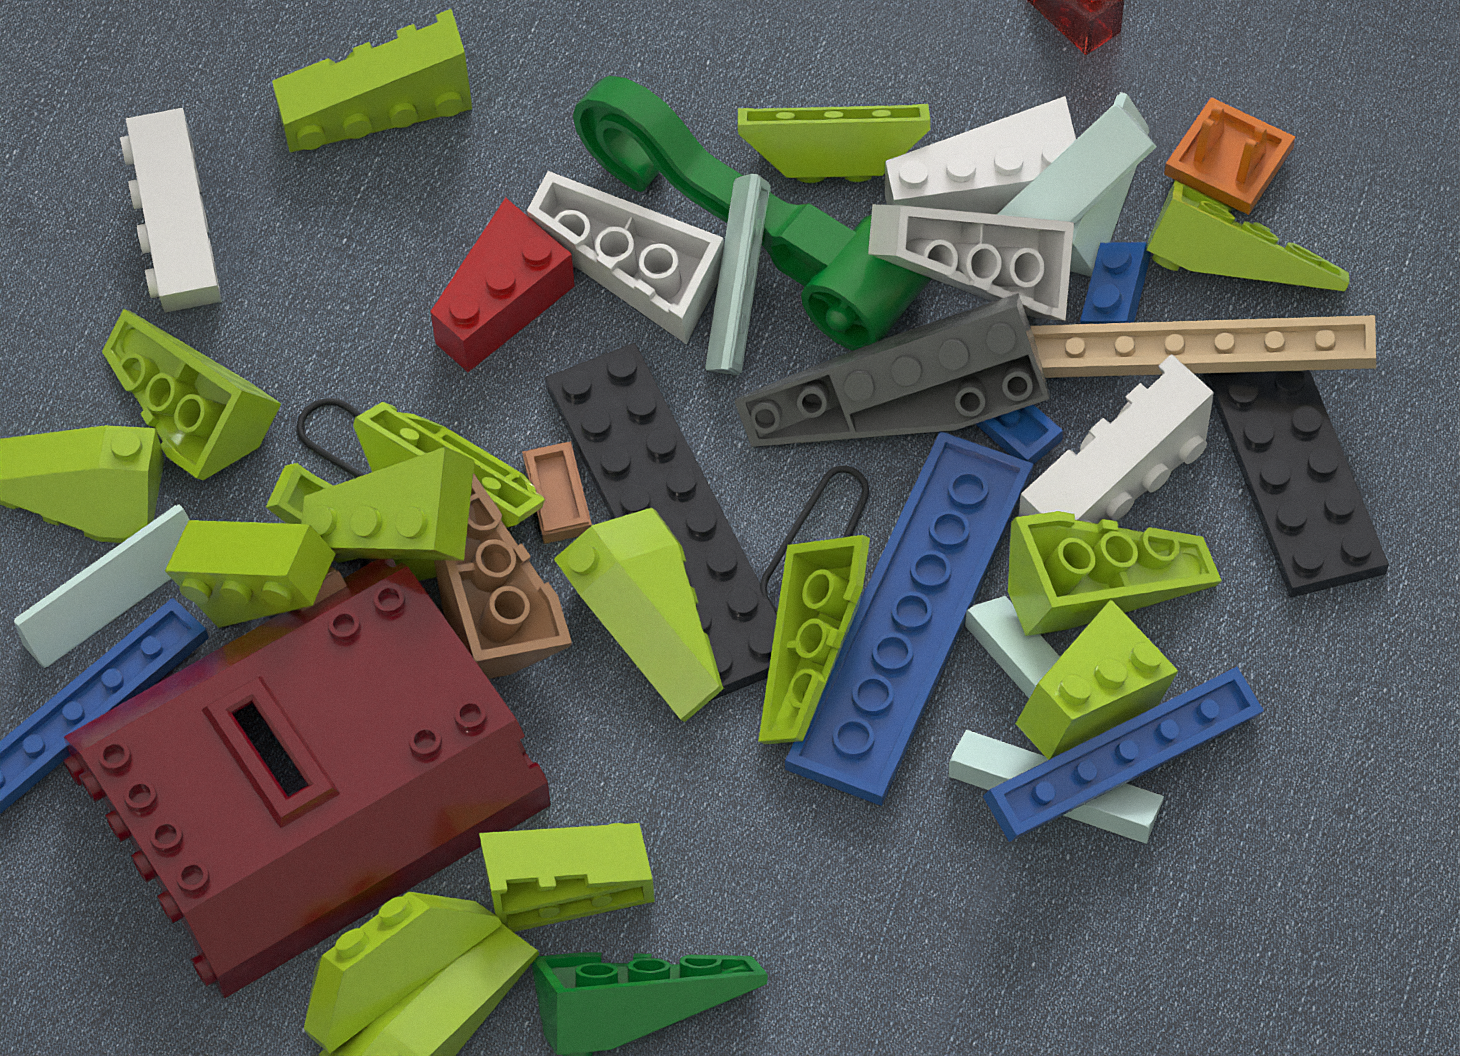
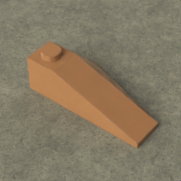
M473 473L464 561L434 560L444 617L486 677L491 679L511 675L570 647L572 641L558 595L549 582L544 584L529 562L530 554L522 543L519 545L516 543L501 521V512Z

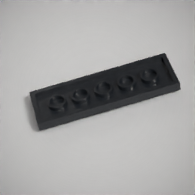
M1310 370L1203 373L1207 386L1214 392L1213 402L1290 598L1387 574L1389 563Z

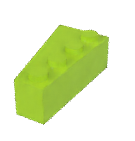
M452 9L436 14L438 22L417 30L415 24H411L396 30L397 39L377 47H372L370 42L352 48L353 52L340 62L335 63L327 58L272 80L277 108L289 152L304 149L312 150L325 144L350 138L358 139L371 133L396 127L404 128L417 122L438 117H450L459 112L471 110L472 102L465 51Z

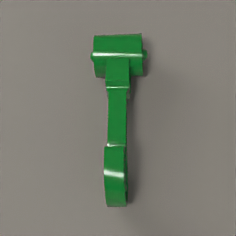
M609 75L598 80L576 104L572 115L576 132L588 152L606 171L635 191H645L661 173L674 188L692 202L725 223H728L733 184L736 178L743 175L708 153L668 104L646 87L627 78ZM769 192L761 245L766 249L779 271L804 286L801 300L803 308L811 321L835 343L852 351L881 341L930 283L932 278L868 254L872 215L864 217L854 230H851L810 203L802 205L786 203Z

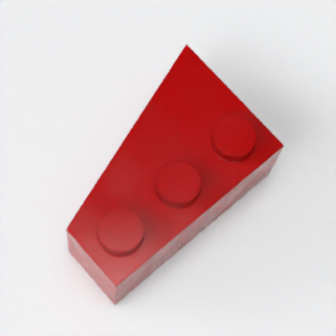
M505 197L430 311L435 344L465 371L470 372L575 287L572 254Z

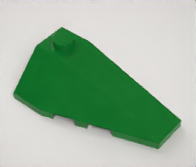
M579 952L537 956L532 962V972L544 1036L555 1053L562 1056H592L595 1051L614 1049L762 987L768 981V974L753 956L686 955L680 958L679 964H670L665 960L652 958V954L634 953L633 960L629 963H602L601 952Z

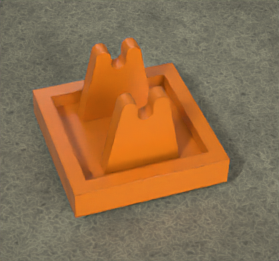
M1211 97L1166 162L1164 175L1249 215L1293 150L1295 136Z

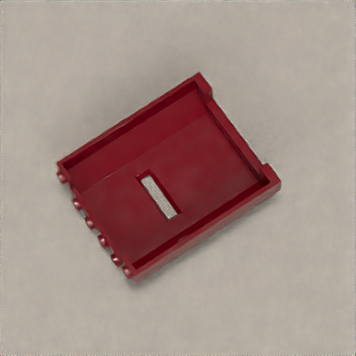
M377 559L343 578L347 585L346 587L304 611L296 609L279 614L63 737L70 754L69 757L63 759V762L78 787L84 785L94 803L101 799L105 801L111 811L105 814V818L120 843L126 839L130 840L137 851L130 855L139 874L146 883L155 879L162 890V893L156 897L167 918L172 924L181 920L191 935L197 956L190 960L201 981L206 987L215 983L224 998L229 997L384 905L389 900L480 848L479 833L508 831L551 805L548 781L540 765L536 762L533 763L526 754V750L520 740L525 735L516 717L410 568L402 562L398 565L395 564L393 559ZM251 703L254 704L308 784V786L289 797L233 716V713Z

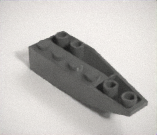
M1019 293L838 356L738 397L734 402L751 447L952 431L1048 400L1050 395L1036 341Z

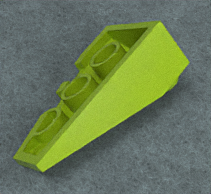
M105 425L0 439V505L10 509L19 507L41 515L43 521L56 526L63 523L83 531L84 536L99 542L123 543L154 521L165 460L156 428Z
M649 508L592 525L554 558L580 597L680 720L686 722L723 690L709 637L703 632L696 608L698 600L695 589L690 586L684 567L686 558L683 548L656 510Z
M501 925L333 1052L328 1053L323 1049L319 1056H456L536 959L539 952L505 925Z

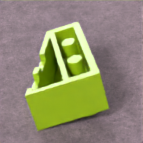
M443 447L304 496L301 524H310L336 553L334 558L464 561L475 459Z
M188 520L165 572L180 587L181 594L193 601L220 628L312 606L336 553L310 524Z
M1111 599L1038 682L1015 724L1042 754L1050 760L1158 706L1178 670Z
M613 823L598 826L479 833L494 913L499 917L501 923L513 932L655 902L653 878L639 823Z

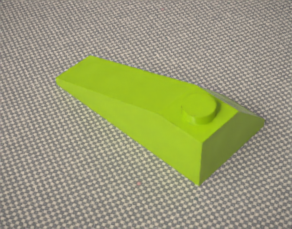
M1177 180L1174 181L1148 239L1147 251L1153 253L1152 259L1159 265L1173 271H1178L1181 266L1193 272L1345 291L1349 285V272L1300 245L1290 242L1287 243L1285 248L1278 245L1279 238L1270 232L1271 229L1258 222H1244L1243 225L1234 220L1235 217L1230 213L1231 207Z
M123 309L102 350L103 355L124 389L132 392L142 407L143 411L140 414L145 423L156 428L158 435L163 441L160 445L165 455L195 478L203 481L259 448L281 406L280 402L251 382L126 309Z
M1061 511L1015 517L1011 522L1008 593L1025 636L1067 630L1091 623L1111 599L1126 613L1217 586L1222 581L1202 536L1151 527L1147 528L1145 532L1119 528L1117 521L1102 519L1098 524L1075 520V514Z
M857 535L787 545L758 742L775 744L804 740L859 608L870 542L869 537Z

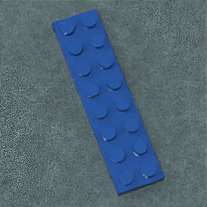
M942 431L939 432L860 600L859 608L803 741L793 743L785 760V770L880 806L883 805L965 624L966 611L974 604L1018 507L1021 493L1026 489L1032 476L1033 463Z

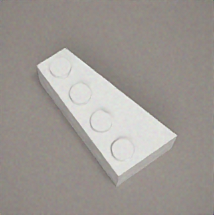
M1061 97L885 161V199L887 205L997 215L1076 140L1066 97Z
M183 108L126 118L129 136L120 137L125 164L135 165L137 180H131L128 183L134 210L143 208L145 224L137 225L142 253L151 252L154 266L152 269L145 270L150 297H160L165 313L222 302L212 246L207 234L209 229L200 194L202 191L195 163L193 142Z
M548 171L527 209L528 217L572 254V263L575 267L687 344L719 282L724 249L723 237Z
M872 204L869 255L992 302L1019 293L1026 315L1040 319L1066 320L1074 222L903 205Z
M1171 354L1159 365L1162 376L1148 389L1141 383L1137 385L1126 396L1128 403L1112 423L1102 418L1089 430L1077 455L1072 450H1067L1021 493L1019 517L1061 511L1075 514V520L1097 524L1102 519L1119 520L1131 509L1135 499L1147 490L1149 492L1158 490L1167 481L1171 471L1183 462L1186 464L1194 462L1203 453L1207 446L1206 437L1214 392Z

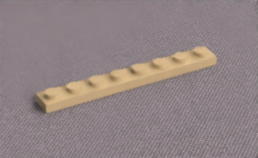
M1375 315L1030 326L1036 341L1045 378L1161 375L1162 372L1159 370V365L1171 354L1193 374L1376 368Z

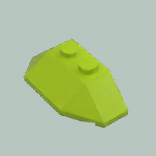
M928 104L762 109L738 108V134L786 178H796L798 181L805 183L820 182L825 177H844L848 181L862 182L870 180L872 176H883L885 174V161L906 154L930 130Z
M381 402L355 417L353 427L372 472L447 447L475 459L473 473L501 512V521L506 528L519 524L543 507L545 499L536 492L535 487L524 474L440 424L415 414L397 412L395 406L385 402Z
M407 892L403 896L389 900L380 908L379 914L363 926L352 929L339 937L335 946L323 954L316 963L304 1023L305 1032L328 1053L333 1052L503 924L497 915L472 900Z

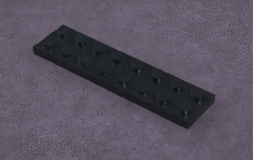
M636 343L546 376V389L611 518L615 519L653 508L681 544L686 558L684 567L689 584L695 589L698 600L696 608L702 629L709 637L723 685V690L710 701L768 678L777 615L767 596L763 598L760 582Z

